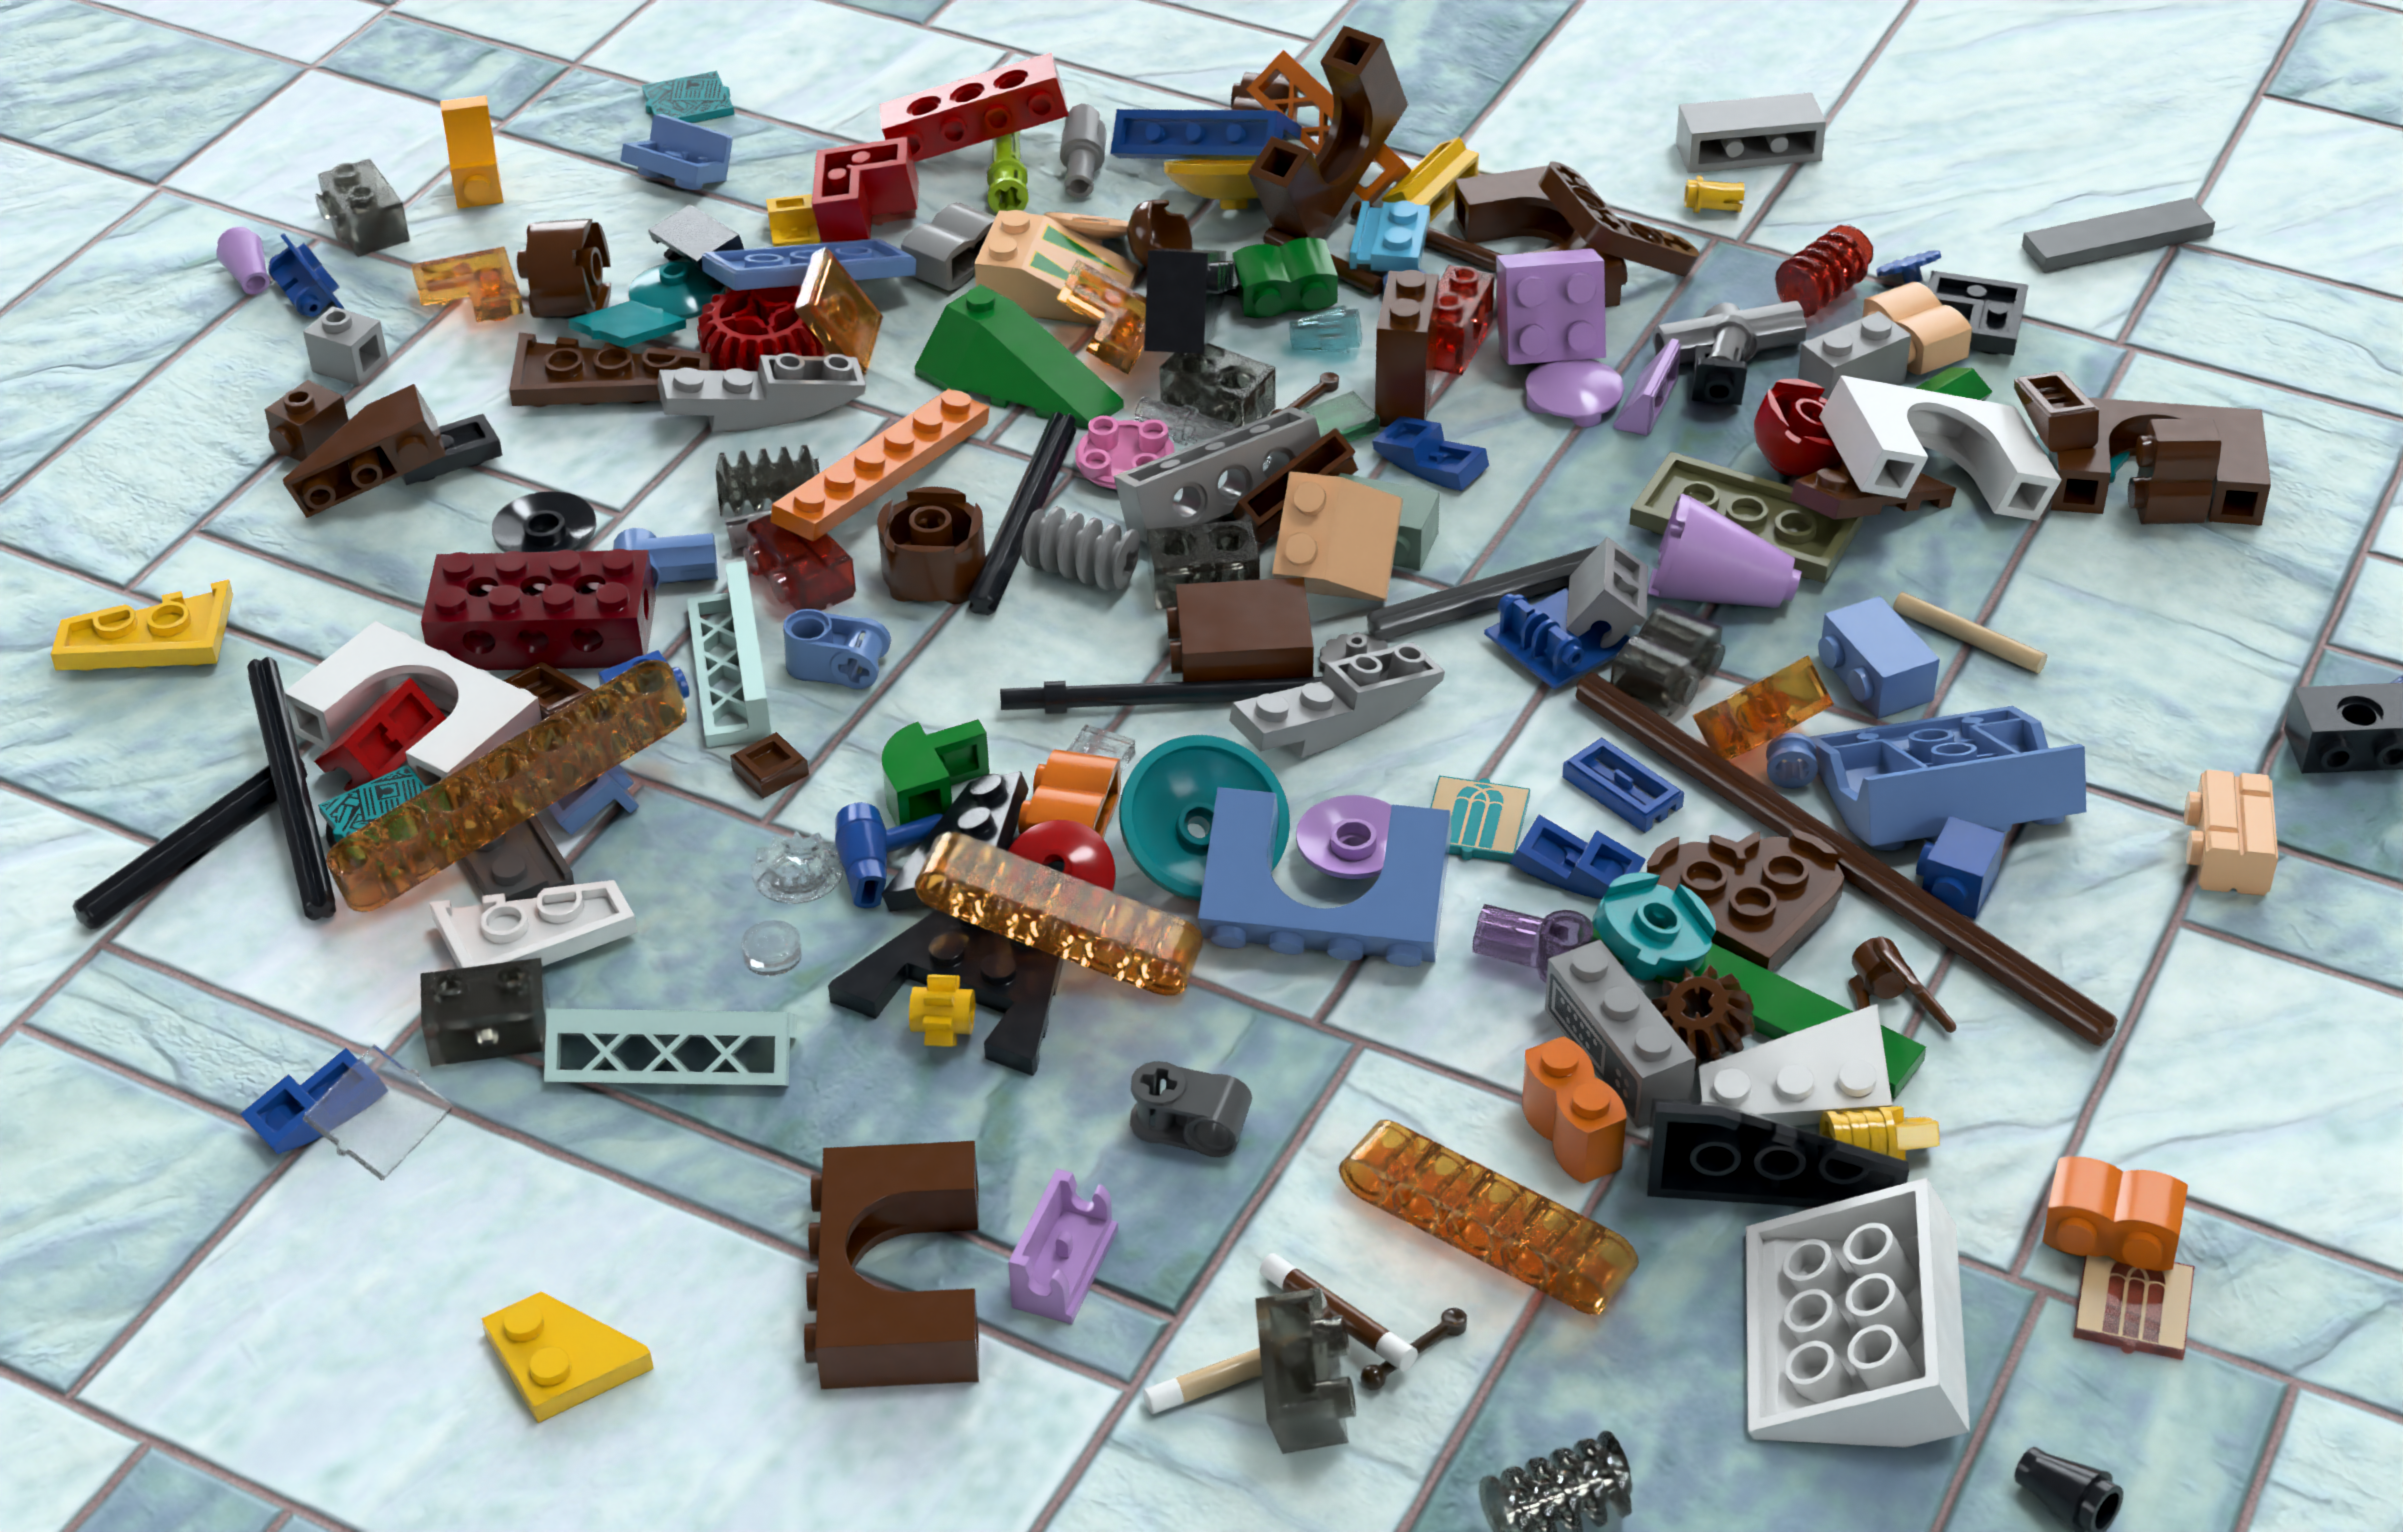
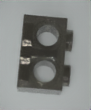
M1207 344L1204 354L1174 353L1159 367L1160 407L1228 432L1266 417L1276 407V367L1213 344Z
M1251 519L1147 529L1148 572L1155 610L1176 606V584L1260 580V558Z

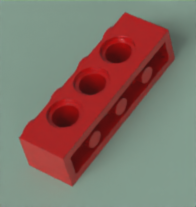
M1052 52L879 104L881 130L885 140L908 137L914 162L1069 116L1065 91Z

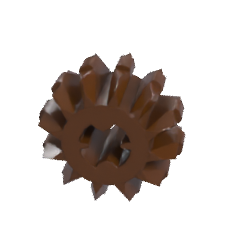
M1709 964L1703 974L1696 977L1692 971L1685 967L1682 974L1683 981L1679 984L1663 979L1662 991L1664 997L1651 999L1652 1004L1696 1057L1695 1072L1704 1059H1711L1712 1062L1723 1058L1722 1055L1726 1052L1735 1054L1743 1051L1744 1046L1741 1039L1754 1036L1755 1025L1751 1016L1753 1015L1754 1006L1750 994H1746V991L1741 989L1740 982L1734 977L1733 973L1720 978L1718 971Z

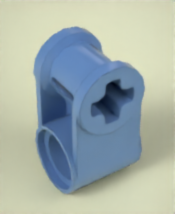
M815 609L795 611L784 620L786 669L792 677L802 681H820L844 685L853 689H865L875 683L879 673L878 660L888 652L891 644L890 633L884 625L870 618L841 616L824 613ZM861 633H866L863 641L860 640ZM859 666L862 667V672L857 674Z

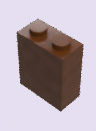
M1417 270L1389 271L1376 328V427H1388L1400 416L1420 420L1427 419L1436 373L1439 274H1427Z
M1304 577L1176 584V606L1166 607L1168 639L1178 638V641L1169 642L1171 674L1182 673V682L1313 677L1314 646Z

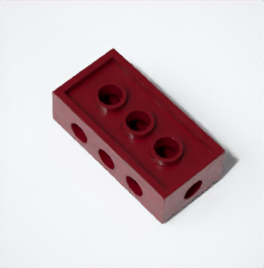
M613 549L608 551L561 550L557 552L508 551L504 553L468 554L465 552H455L452 554H436L421 619L425 644L434 649L443 650L453 658L485 671L525 670L540 662H544L555 669L611 668L630 661L635 657L646 655L648 653L656 602L649 551Z

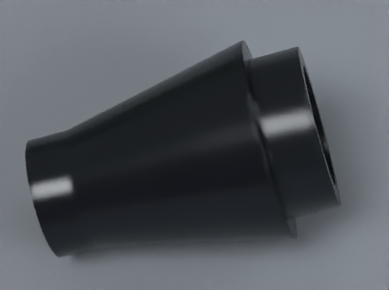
M2031 1447L2023 1454L2015 1470L2014 1478L2016 1483L2033 1493L2074 1532H2105L2117 1517L2123 1502V1489L2113 1483V1477L2110 1472L2048 1454L2037 1447Z

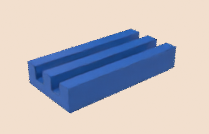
M1602 737L1563 763L1562 777L1644 833L1652 828L1653 819H1656L1658 822L1665 820L1668 817L1669 808L1676 812L1683 807L1684 792ZM1595 758H1596L1597 760H1599L1600 762H1602L1603 764H1605L1606 766H1608L1609 768H1611L1612 770H1614L1615 773H1614L1613 771H1611L1610 769H1608L1607 767H1605L1604 765H1602L1601 763H1599L1598 761H1596ZM1640 789H1642L1643 791H1645L1646 793H1648L1649 795H1651V796L1654 797L1655 799L1651 798L1650 796H1648L1647 794H1645L1644 792H1642Z

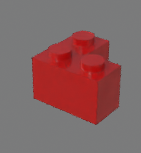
M908 137L816 151L812 208L822 243L871 239L872 216L882 214L898 215L906 211L918 209L919 180Z

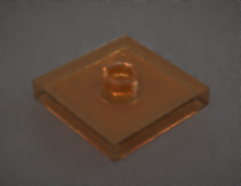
M825 247L812 254L794 310L830 354L857 357L862 374L865 375L883 316L833 253Z

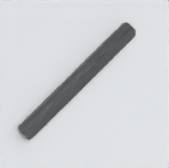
M1598 545L1373 610L1367 615L1368 631L1376 639L1385 641L1497 608L1499 601L1506 594H1520L1527 599L1568 587L1570 575Z

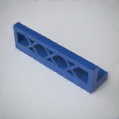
M1117 109L1110 154L1123 159L1256 161L1271 136L1282 140H1300L1302 126L1278 110Z

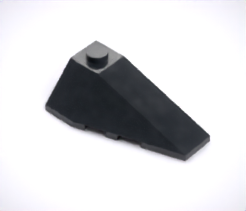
M1652 1098L1648 1134L1647 1197L1816 1208L1905 1184L1908 1180L1909 1163L1905 1160L1716 1102Z

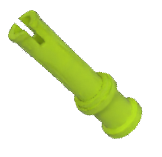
M1020 131L992 139L993 163L987 171V183L989 185L987 198L990 208L996 213L999 210L1023 211L1029 201L1028 189L1026 187L1028 182L1027 169L1020 162Z

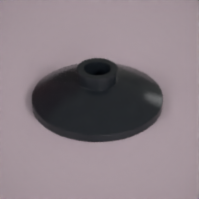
M558 491L537 492L517 498L504 506L493 520L492 535L495 544L503 552L577 551L594 535L597 525L596 515L592 506L579 496Z

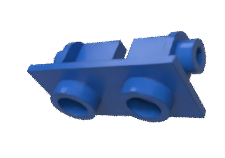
M283 233L281 238L289 247L271 258L268 272L294 304L296 310L304 316H316L331 301L338 308L345 309L333 294L340 286L322 266L318 258L304 242L296 248Z

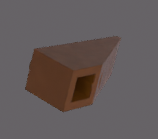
M412 384L367 404L282 480L303 514L308 518L446 456L436 418L415 384Z

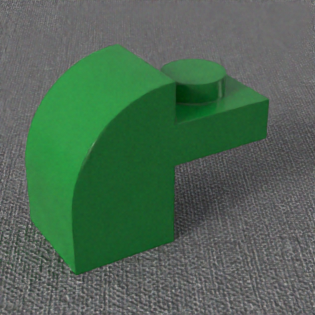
M979 719L927 735L920 723L915 722L897 731L887 741L882 751L884 789L887 809L896 826L934 814L944 815L952 805V785L990 774L987 733Z

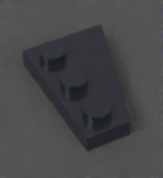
M1021 771L1005 775L987 774L967 784L881 895L890 912L996 891L1004 867V858L1011 846L1018 824L1020 808L1023 801L1026 800L1029 791Z

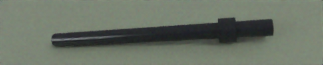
M1323 677L1066 686V681H1044V687L1000 689L1001 710L1045 709V714L1067 713V708L1236 702L1263 694H1271L1304 686L1308 683L1320 682L1323 680Z

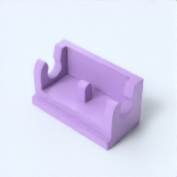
M1056 1168L1008 1261L1012 1308L1073 1324L1118 1232V1222L1112 1220L1111 1197L1103 1185L1097 1186L1092 1197L1093 1202L1085 1201L1075 1191L1077 1183L1073 1173Z

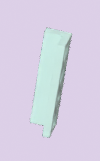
M746 561L725 564L728 593L687 598L706 748L760 741L772 734ZM732 611L718 625L700 618V615ZM719 643L733 648L723 659L708 652ZM723 677L739 683L727 694L713 688ZM728 712H732L748 722L715 727V724Z
M546 1009L544 1082L789 1086L790 1039H796L797 1015L789 1012ZM561 1035L586 1036L600 1051L582 1070H560ZM598 1036L617 1037L606 1045ZM630 1036H646L661 1052L643 1071H630L614 1054ZM658 1037L677 1038L667 1047ZM690 1037H706L721 1053L703 1072H690L674 1055ZM719 1038L737 1039L727 1048ZM750 1038H775L774 1073H751L734 1054ZM608 1059L618 1071L596 1069ZM668 1060L678 1071L656 1070ZM729 1061L738 1072L716 1071L725 1062Z

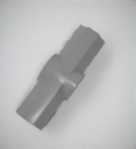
M1791 301L1740 310L1737 305L1732 303H1720L1710 308L1701 318L1658 325V328L1653 329V345L1656 355L1671 339H1677L1679 344H1681L1679 365L1693 363L1696 346L1713 347L1715 341L1713 337L1714 326L1727 315H1739L1750 324L1753 337L1749 346L1743 349L1745 350V362L1752 359L1757 351L1800 344L1801 341L1806 340L1807 326L1800 303L1798 301Z

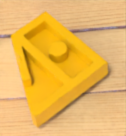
M542 1291L481 1318L485 1336L537 1423L654 1369L651 1352L646 1345Z

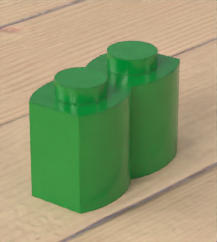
M1300 238L1289 241L1279 247L1270 244H1256L1241 248L1232 253L1234 285L1244 316L1252 318L1272 317L1290 309L1305 312L1317 311L1328 308L1338 302V275L1326 240L1320 238Z

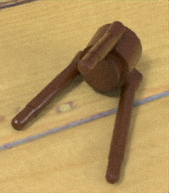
M1880 936L1871 938L1856 948L1852 955V965L1857 975L1849 980L1848 986L1855 996L1857 1010L1871 1006L1869 1000L1871 994L1881 999H1892L1902 994L1908 988L1947 1032L1952 1033L1956 1030V1023L1919 982L1893 941Z

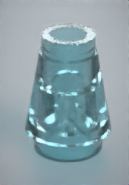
M1345 305L1300 318L1299 320L1290 321V340L1293 350L1303 349L1350 353L1351 348L1362 347V327L1357 308L1347 309Z

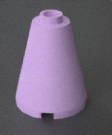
M1680 494L1679 501H1676L1658 550L1660 553L1657 562L1659 568H1653L1647 595L1665 599L1779 608L1783 599L1793 600L1802 571L1793 569L1795 562L1793 556L1693 497Z

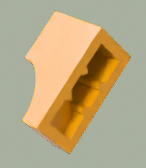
M487 95L440 101L457 209L503 203L500 169Z

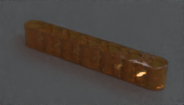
M660 660L644 661L633 666L337 842L328 852L326 863L347 906L353 911L358 912L373 911L384 906L676 730L685 721L687 708L672 668L669 664Z

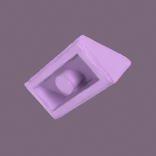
M1671 339L1640 373L1613 424L1615 429L1645 436L1651 433L1678 380L1681 348L1679 340Z

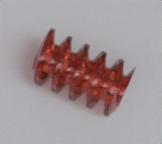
M1840 224L1830 229L1828 233L1820 236L1816 241L1794 254L1793 257L1782 262L1777 269L1775 284L1781 302L1798 301L1803 308L1804 318L1815 315L1820 309L1828 306L1831 301L1839 298L1842 293L1849 291L1854 285L1865 279L1868 274V265H1870L1873 259L1874 247L1868 237L1854 226Z

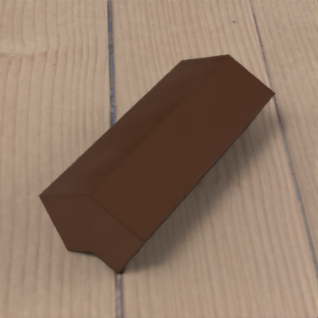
M1336 427L1237 502L1232 512L1245 537L1263 544L1280 530L1289 471L1338 477L1340 473L1353 475L1359 470L1353 459L1356 451Z

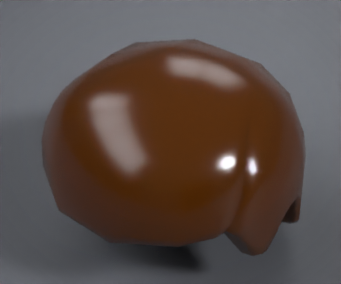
M1148 200L1138 204L1132 211L1127 226V239L1130 250L1135 259L1146 268L1148 266V250L1167 248L1193 249L1192 235L1186 217L1183 214L1168 212L1165 209L1169 205L1168 200Z

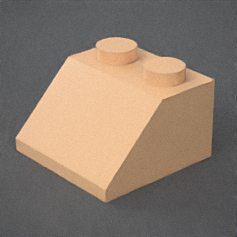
M1289 471L1272 574L1276 579L1304 577L1306 593L1387 602L1403 499L1343 477Z

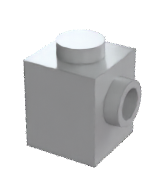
M332 306L303 332L312 372L360 386L388 361L380 320Z

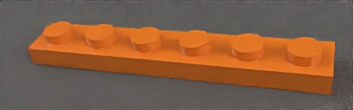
M947 389L773 503L771 522L814 542L987 425L990 407L971 399L964 392Z

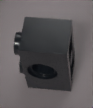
M2403 683L2294 687L2284 731L2301 773L2403 769Z

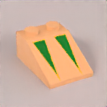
M1021 210L998 211L974 263L976 287L982 284L1014 301L1031 317L1117 327L1139 274V266L1045 215L1028 214Z

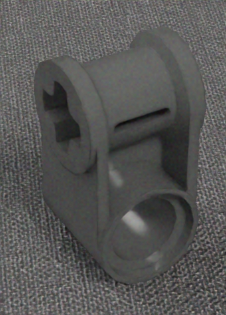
M1161 1061L1145 1063L1135 1070L1131 1078V1092L1137 1103L1131 1110L1130 1126L1138 1138L1149 1143L1166 1144L1193 1150L1209 1157L1228 1156L1235 1151L1252 1102V1094L1246 1084L1226 1074H1210ZM1161 1079H1164L1166 1081V1089L1160 1095ZM1156 1110L1155 1126H1152L1150 1124V1116Z

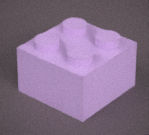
M1594 249L1496 256L1499 352L1508 365L1606 358L1604 260Z

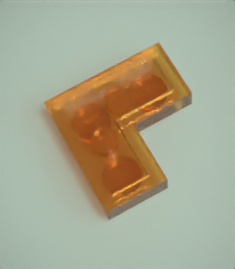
M505 246L411 264L413 279L421 306L433 303L446 304L454 299L469 297L476 323L487 320L500 321L509 316L524 313L521 295Z
M1077 259L1056 299L1069 306L1075 312L1098 322L1086 352L1128 375L1144 346L1146 297Z

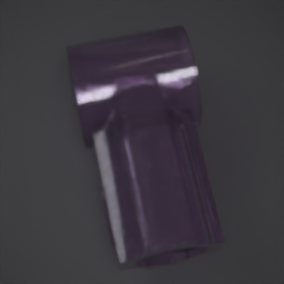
M1484 904L1478 917L1473 937L1472 952L1537 968L1540 978L1546 983L1548 959L1592 943L1594 927L1591 920L1584 914L1572 910L1554 911L1545 918Z

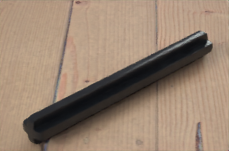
M301 759L302 766H303V770H304V774H305V778H306L308 774H307V771H306V769H305V767H304L305 764H304V762H303L302 759ZM267 765L75 900L72 907L78 921L89 929L98 928L275 802L277 795L270 766Z

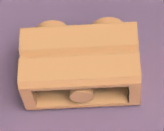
M2206 770L2204 773H2201L2197 792L2188 791L2186 796L2184 824L2195 826V830H2190L2188 836L2187 865H2197L2198 885L2201 886L2202 890L2229 892L2234 888L2237 893L2264 896L2267 892H2270L2278 862L2272 780H2270L2269 775L2241 773L2239 777H2236L2233 772Z

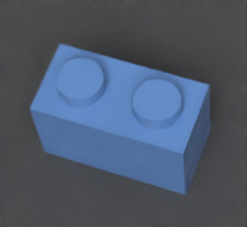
M1881 596L1824 614L1822 637L1818 643L1820 658L1824 665L1832 669L1849 687L1852 696L1857 701H1861L1876 719L1934 700L1940 659Z

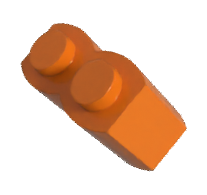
M1054 749L1046 765L1039 764L1036 768L1032 800H1024L1020 808L1018 819L1019 833L1022 834L1031 827L1043 822L1070 820L1090 827L1104 839L1107 825L1113 817L1121 792L1120 758Z
M1564 1036L1525 1050L1522 1094L1523 1113L1528 1123L1536 1132L1553 1142L1555 1158L1563 1170L1575 1180L1585 1184L1622 1169L1626 1109L1616 1091L1604 1081L1594 1077V1067L1587 1053L1577 1043Z
M2079 1156L2059 1158L2042 1242L2056 1250L2071 1255L2087 1257V1255L2095 1257L2108 1255L2119 1263L2149 1271L2171 1270L2174 1266L2188 1185L2180 1179L2157 1171L2129 1170L2123 1172L2119 1168L2098 1159Z

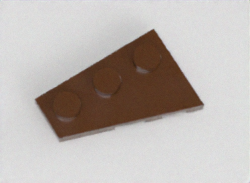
M1842 460L1795 480L1790 500L1830 518L1844 519L1880 515L1883 505L1897 507L1904 512L1919 510L1920 503L1924 500L1932 502V505L1937 508L1951 507L1957 488L1920 472L1906 499L1862 492Z

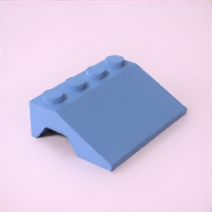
M2014 706L1809 737L1817 748L1818 773L1849 831L1876 850L1900 849L1905 846V841L1921 838L1936 842L1949 816L2004 833L2012 829V824L2031 821L2039 825H2054L2064 822L2066 815L2087 812L2085 746L2075 744L2049 748L2041 721Z

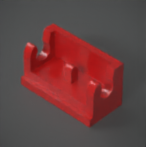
M408 678L381 695L314 762L324 773L335 771L338 767L345 769L352 777L344 786V790L348 792L397 770L407 760L405 752L441 724L446 717L411 678Z

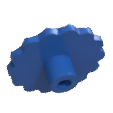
M1938 250L1918 253L1914 256H1907L1902 260H1894L1892 263L1880 266L1876 273L1878 277H1883L1901 272L1904 285L1910 282H1920L1923 280L1920 267L1942 258L1941 253Z

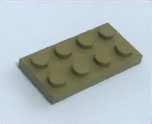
M1670 451L1632 505L1629 524L1664 535L1676 501H1679V495H1688L1795 558L1793 569L1802 571L1801 578L1826 583L1861 527L1863 516L1844 519L1830 518L1790 500L1793 490L1791 486Z

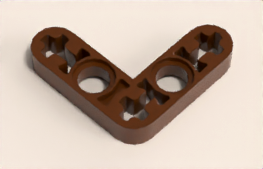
M1550 162L1538 182L1540 189L1581 238L1601 252L1679 276H1687L1700 256L1699 251L1691 243L1675 234L1617 217L1578 172L1562 163Z

